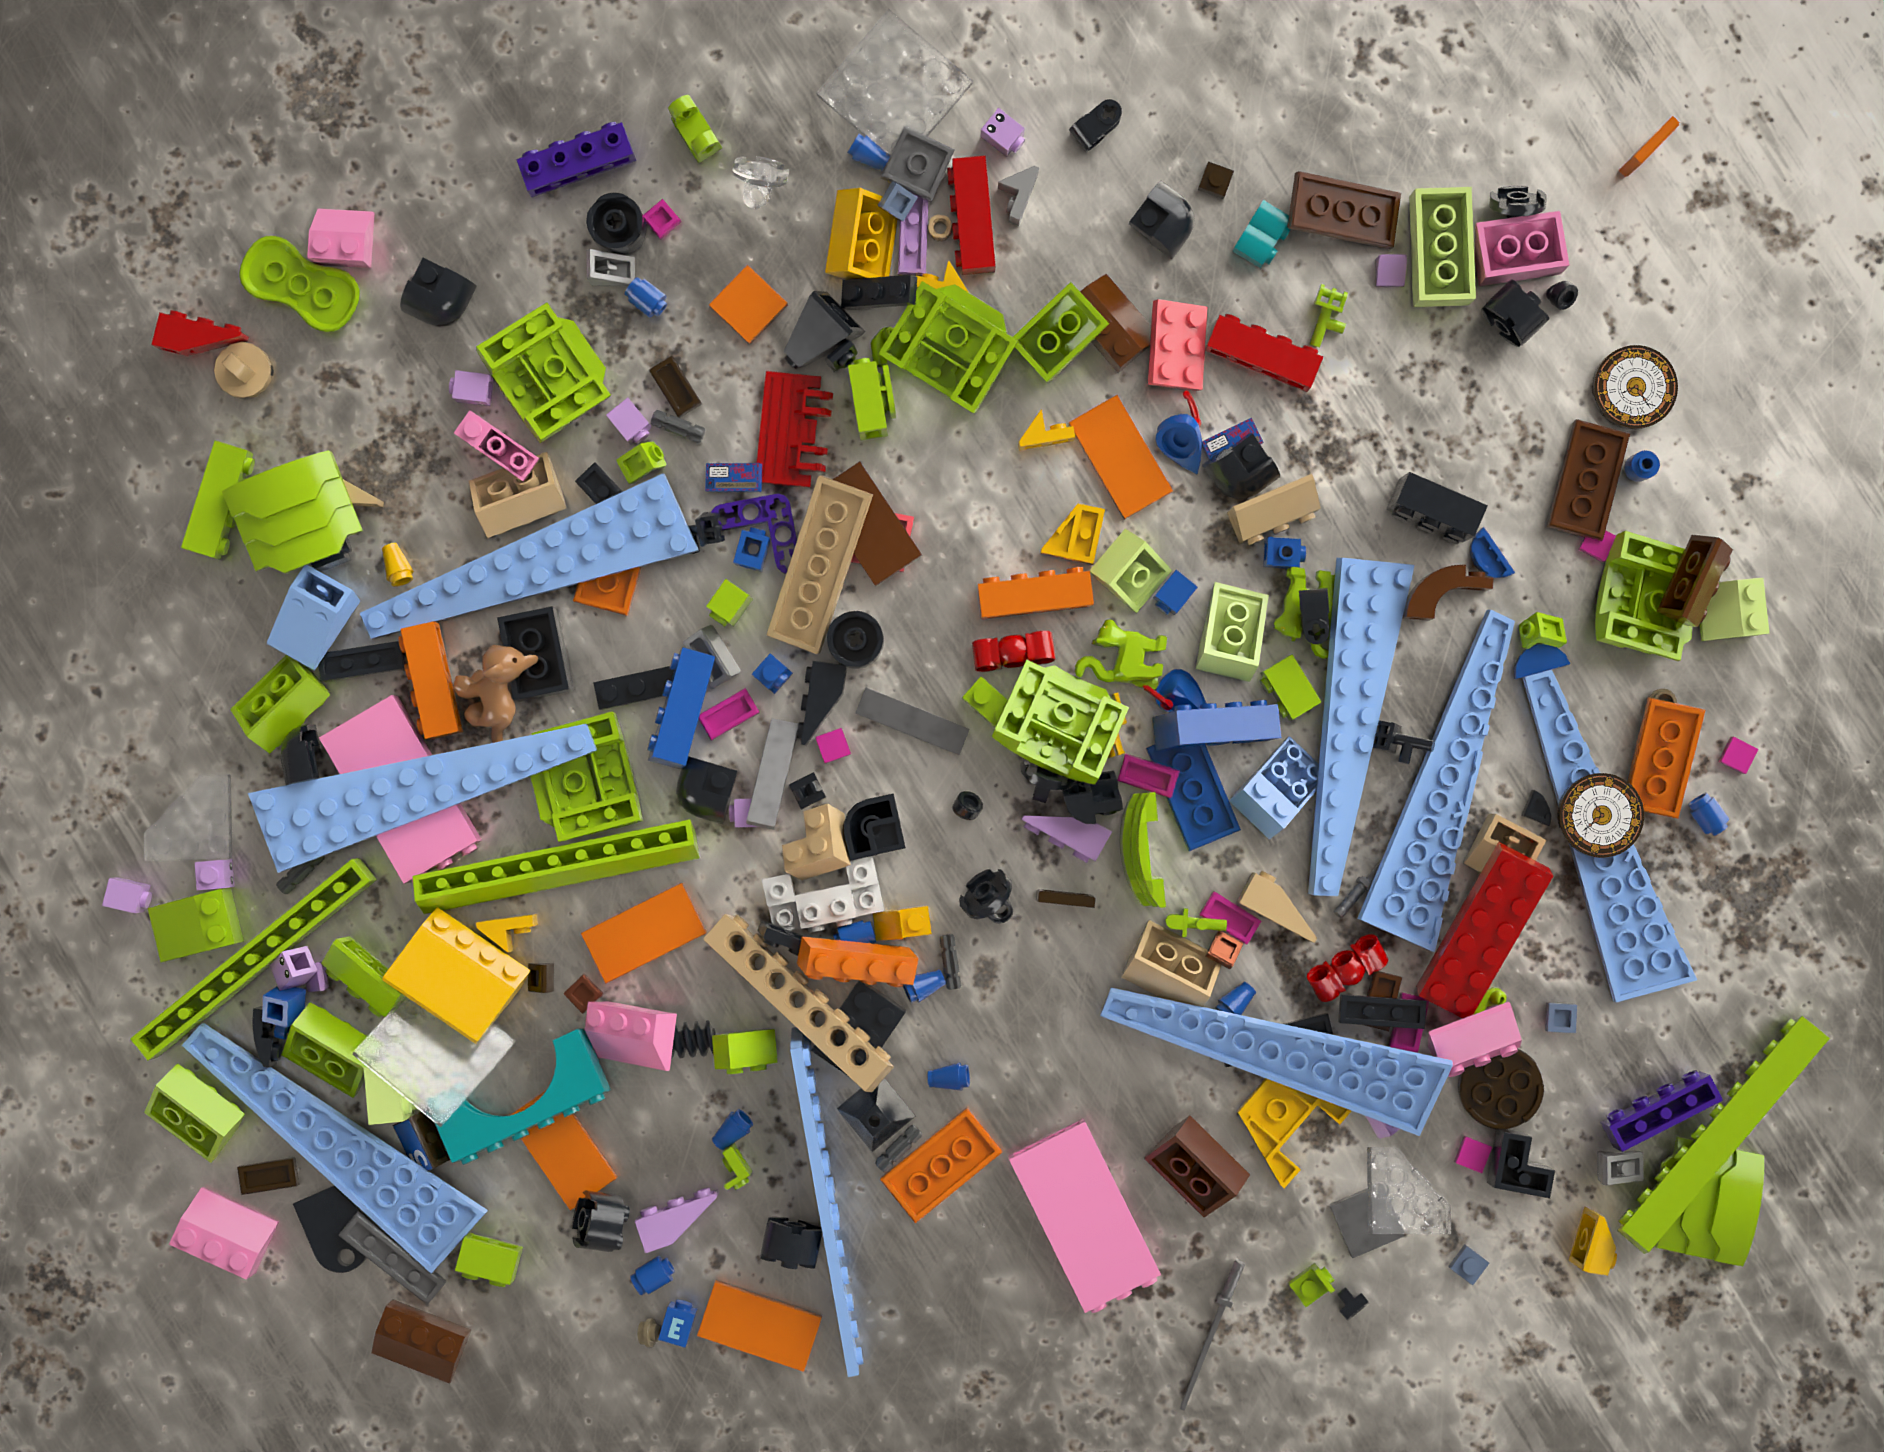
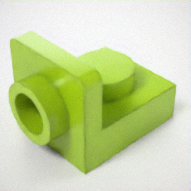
M654 441L641 443L616 459L629 484L636 483L652 471L667 465L662 450Z
M1536 612L1519 624L1523 648L1529 649L1536 643L1560 648L1567 643L1562 618Z
M733 1143L722 1152L724 1155L722 1158L723 1164L730 1173L734 1171L736 1174L724 1183L723 1186L726 1190L731 1187L735 1190L741 1188L749 1182L747 1177L752 1173V1169L736 1144Z
M1315 1263L1288 1282L1305 1307H1308L1328 1291L1330 1294L1335 1291L1331 1285L1335 1281L1325 1266L1319 1269Z

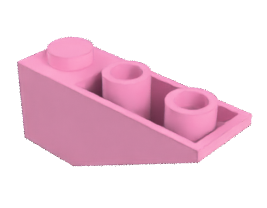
M470 410L454 432L459 438L523 482L539 460L537 456Z

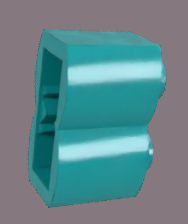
M1263 200L1232 251L1260 269L1264 262L1270 265L1278 252L1273 247L1278 239L1284 241L1291 230L1287 228L1289 215Z

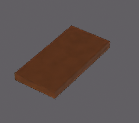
M1298 171L1294 175L1287 228L1392 249L1395 244L1401 193Z
M1579 419L1574 420L1547 527L1603 541L1630 437L1629 433Z
M860 461L832 479L873 494L854 555L875 587L922 556Z

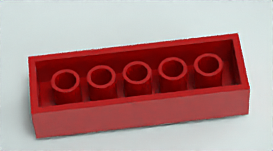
M1498 842L1416 985L1418 995L1463 1019L1472 1016L1554 877L1550 868Z

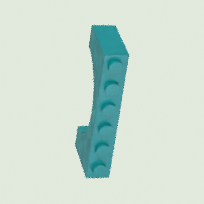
M585 1028L576 1029L553 1040L556 1052V1068L553 1079L542 1097L522 1112L510 1116H497L485 1113L470 1104L459 1088H451L425 1100L452 1163L461 1161L463 1165L478 1159L477 1153L487 1149L488 1153L504 1147L502 1141L511 1137L513 1141L528 1136V1129L534 1126H538L539 1129L545 1128L555 1123L553 1118L562 1113L565 1118L579 1112V1105L589 1102L591 1106L606 1099L604 1094L611 1091V1088L585 1032Z

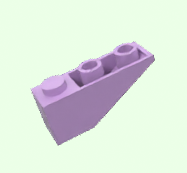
M1022 816L1021 820L1026 822L1024 828L1039 835L1040 831L1050 835L1049 842L1061 849L1065 845L1075 850L1072 855L1086 863L1089 859L1097 860L1112 831L1098 823L1085 824L1074 817Z
M709 1187L694 1192L693 1198L684 1200L683 1197H678L668 1201L667 1207L657 1210L656 1206H651L641 1210V1215L636 1218L635 1224L645 1253L673 1244L717 1198L719 1194L718 1189L710 1191Z

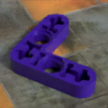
M772 494L717 505L712 509L711 513L719 512L720 514V511L724 510L726 514H734L733 507H738V516L741 522L736 523L735 517L728 518L726 520L727 524L722 525L723 529L721 530L768 523L776 566L782 573H787V567L781 565V561L785 560L784 551L778 552L777 547H788L794 544L795 549L797 536L791 505L784 495ZM775 500H779L781 504H786V508H782L781 512L783 519L789 517V522L780 521L774 525L772 524V520H778L775 510H770V507L774 506ZM749 504L755 505L759 510L758 516L753 520L745 519L743 516V509ZM780 527H787L791 531V537L786 542H780L775 537L776 530ZM789 549V554H790V557H791V558H792L794 549Z

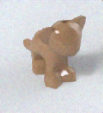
M492 645L482 656L483 670H477L471 678L463 675L455 677L453 689L458 696L465 699L480 696L481 702L470 705L465 711L464 716L474 727H492V743L503 741V731L512 723L515 716V702L508 690L507 683L513 681L522 671L537 663L539 658L536 655L524 656L513 647Z

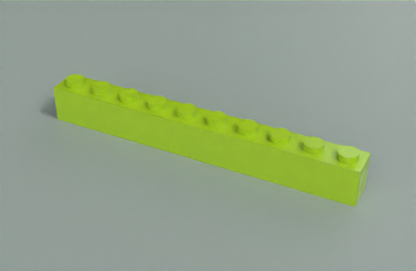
M689 819L414 875V898L423 914H429L437 907L441 910H448L699 859L697 836Z
M360 858L351 859L131 1037V1041L147 1061L161 1056L266 971L281 952L293 949L377 881L376 877Z
M1801 1016L1795 1021L1790 1018L1780 1030L1783 1033L1782 1037L1777 1042L1774 1039L1771 1040L1762 1052L1765 1054V1057L1760 1062L1755 1060L1744 1073L1748 1077L1741 1084L1737 1081L1726 1094L1730 1098L1726 1103L1722 1105L1719 1102L1709 1113V1116L1712 1117L1706 1126L1701 1123L1691 1134V1137L1694 1139L1688 1147L1682 1145L1673 1156L1676 1161L1670 1169L1665 1166L1654 1178L1658 1183L1653 1189L1650 1190L1647 1187L1636 1199L1640 1203L1634 1211L1628 1209L1618 1220L1621 1226L1617 1231L1643 1254L1649 1253L1830 1039L1806 1018Z

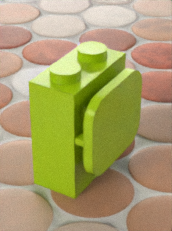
M870 358L854 360V364L848 365L860 440L886 437L888 432L885 413L890 411L891 419L896 418L888 365H882L883 374L881 376L878 373L876 361L870 362Z

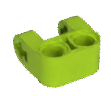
M690 95L681 96L669 105L668 110L671 120L698 163L722 149L718 139Z

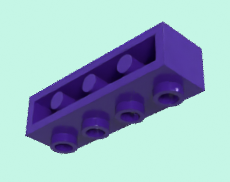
M617 122L604 124L601 130L593 133L590 131L581 132L575 135V139L567 142L563 140L555 141L549 144L547 149L539 152L538 150H530L523 153L522 158L516 159L525 186L531 197L636 161L622 122L618 124Z
M1697 1070L1690 1071L1681 1077L1682 1081L1674 1085L1672 1083L1662 1085L1656 1089V1094L1650 1097L1642 1096L1633 1100L1631 1107L1625 1110L1621 1108L1608 1113L1606 1115L1607 1119L1600 1123L1612 1146L1623 1152L1723 1101L1711 1075L1701 1071L1697 1072Z

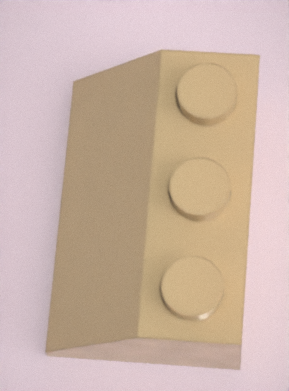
M547 452L536 455L539 460L524 482L504 468L469 481L474 511L487 538L503 534L510 529L530 524L537 519L554 515L566 509L563 492Z
M1312 474L1233 506L1227 512V515L1239 543L1247 541L1248 545H1252L1263 540L1264 533L1273 530L1275 535L1289 529L1288 523L1299 520L1300 524L1315 518L1314 512H1317L1321 507L1314 477Z
M1149 920L1128 959L1122 978L1160 998L1203 1007L1211 996L1221 965L1205 956L1208 951L1207 949Z

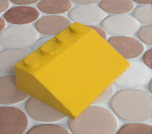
M437 907L420 926L385 973L382 980L477 1044L522 988L530 970Z

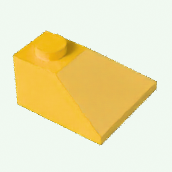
M1584 1206L1568 1261L1582 1271L1608 1276L1610 1269L1615 1267L1617 1261L1616 1246L1605 1217Z

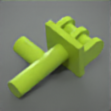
M1324 284L1320 285L1313 304L1321 306L1322 309L1310 340V345L1320 348L1326 329L1343 334L1346 323L1331 319L1330 317L1332 311L1343 312L1348 292L1344 291L1342 294L1336 292V288L1330 290L1325 288ZM1322 296L1328 298L1327 303L1320 301ZM1333 300L1340 302L1338 307L1332 305Z
M1183 908V915L1170 914L1165 919L1166 925L1169 928L1182 930V937H1187V928L1226 931L1227 920L1188 917V908Z

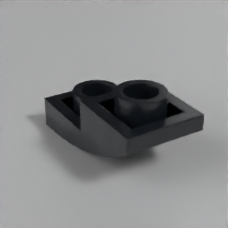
M847 339L829 354L825 361L835 372L851 365L858 352L854 344Z
M263 1006L253 1008V1037L263 1067H271L276 1065L277 1061L281 1059L282 1044H279V1038L269 1035V1031L273 1030L274 1024L262 1022Z

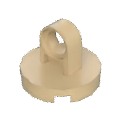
M239 342L230 344L220 352L215 361V378L222 390L235 398L257 397L266 390L271 382V361L263 350L251 343Z

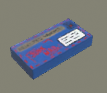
M1249 418L1202 441V447L1208 460L1223 449L1230 448L1249 433L1254 434L1260 445L1264 442L1253 419Z
M706 463L705 491L762 492V464Z

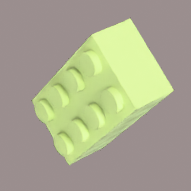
M1472 187L1417 188L1409 196L1413 307L1468 306L1476 299Z

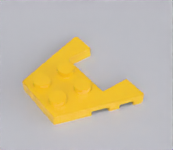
M1265 1078L1237 1112L1277 1181L1285 1189L1301 1169L1279 1151L1283 1144L1316 1106H1319L1339 1125L1351 1113V1110Z

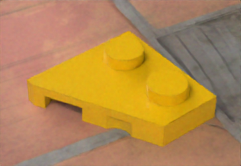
M1078 503L1042 547L1040 554L1093 565L1105 509Z

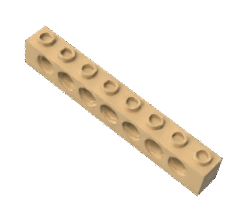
M724 914L703 940L865 1092H873L894 1068L889 1062L890 1055L879 1046L875 1049L868 1042L870 1037L862 1029L851 1027L847 1023L850 1018L838 1008L834 1011L827 1004L829 1001L828 997L818 989L814 992L807 985L809 980L797 970L795 972L791 971L787 967L789 961L777 951L773 954L767 948L768 944L763 942L764 938L758 933L753 935L747 930L749 924L737 914L735 917ZM743 937L745 945L742 950L737 951L735 948L736 940ZM762 955L765 964L763 968L757 970L755 960ZM782 974L785 978V983L780 989H777L775 979L778 975ZM799 993H803L805 1003L802 1007L797 1008L795 998ZM819 1012H823L825 1014V1022L822 1026L818 1027L815 1023V1017ZM839 1031H843L846 1035L845 1043L841 1046H838L835 1042V1036ZM860 1050H864L867 1056L865 1063L862 1065H858L855 1059L857 1052Z

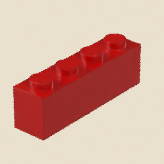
M986 155L952 158V167L947 168L948 185L954 184L955 195H950L951 212H956L957 222L952 223L953 240L959 239L960 250H955L956 267H961L962 275L995 272L996 264Z
M1219 315L1205 347L1206 352L1302 391L1308 392L1311 389L1323 360V356L1318 355V350L1303 345L1302 348L1292 344L1293 341L1290 338L1282 335H1277V337L1271 336L1261 326L1251 324V327L1244 325L1240 323L1241 319L1234 315Z

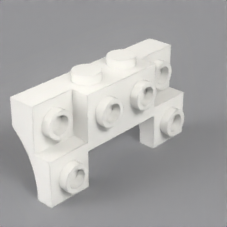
M873 856L850 861L851 865L846 866L849 879L848 884L797 895L794 893L790 874L762 879L772 924L789 931L808 928L810 933L824 930V924L835 922L836 927L852 924V918L885 911Z

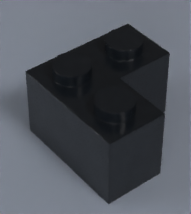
M1496 1129L1487 1183L1493 1188L1550 1199L1555 1170L1546 1165L1528 1162L1532 1142L1531 1136L1524 1132Z

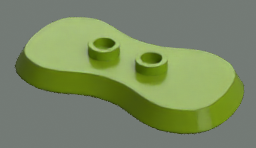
M265 236L258 239L248 249L240 266V281L249 294L258 299L276 301L288 305L309 326L319 331L333 332L339 330L350 320L358 305L360 290L357 282L348 272L339 268L320 266L308 261L289 241L281 237Z

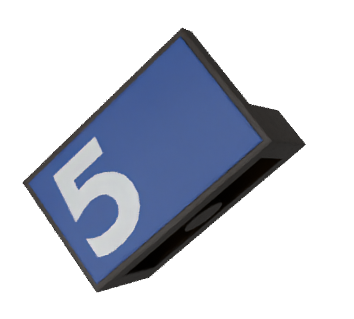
M429 1108L414 1114L403 1122L392 1125L407 1157L427 1171L450 1160Z

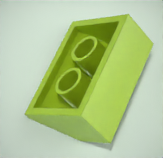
M285 655L230 710L245 735L270 754L276 747L281 746L285 737L293 729L301 726L316 708L324 704L330 693L307 666Z
M350 936L336 939L321 962L327 968L325 973L335 981L341 980L348 986L346 990L356 999H364L369 1004L368 1009L377 1017L381 1018L384 1016L387 1018L392 1016L407 998L382 980L388 968Z
M310 1002L291 1025L282 1056L354 1098L365 1081L364 1067L377 1061L383 1045L378 1043L373 1037L366 1036L356 1030L348 1022L341 1021L331 1015L326 1009Z
M178 1063L155 1085L144 1111L146 1115L210 1163L215 1160L239 1128L245 1115L236 1104L228 1102L218 1094L215 1088L204 1084L196 1078L191 1070L183 1068Z

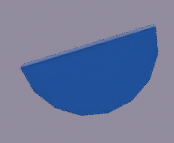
M1484 527L1481 528L1470 545V557L1474 566L1491 578H1505L1514 574L1515 571Z
M1546 644L1533 645L1531 648L1525 649L1518 657L1514 666V679L1566 666L1570 662L1566 654L1558 647Z

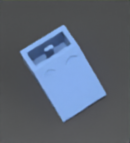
M305 565L288 590L267 644L315 671L360 603V599L350 588L309 565Z
M1289 736L1245 781L1229 801L1268 839H1271L1289 824L1317 791L1319 764Z

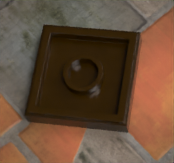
M1044 889L1036 891L1037 902L1095 908L1096 898L1091 894Z

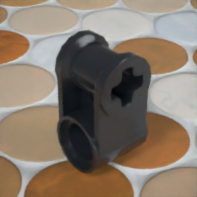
M1104 100L1092 111L1077 120L1070 127L1069 131L1088 152L1118 126L1122 115V108L1115 100ZM1105 110L1108 113L1114 112L1113 120L1110 117L1103 118Z
M1328 588L1299 590L1304 636L1312 644H1321L1329 637ZM1313 624H1319V627L1322 629L1320 630V635H1314V632L1311 630L1313 629Z

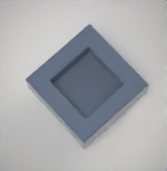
M892 181L878 206L898 220L904 221L918 197Z
M1546 1003L1545 1031L1576 1033L1577 1005Z
M1464 1244L1448 1267L1471 1285H1474L1489 1265V1262Z

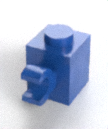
M278 986L263 995L262 1022L275 1024L274 1036L276 1038L287 1039V1033H289L291 1025L305 1009L306 989L293 987L280 991Z

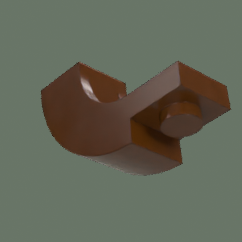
M1451 565L1439 569L1424 577L1411 590L1407 597L1402 619L1427 621L1435 619L1437 603L1447 591L1454 589L1489 591L1493 589L1494 578L1485 577V572L1476 571L1468 572V576H1466V565Z

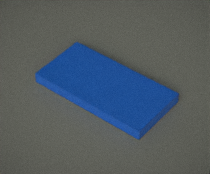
M1205 743L1203 746L1182 749L1176 746L1156 751L1155 744L1146 748L1152 762L1180 770L1171 798L1166 797L1188 851L1241 830Z

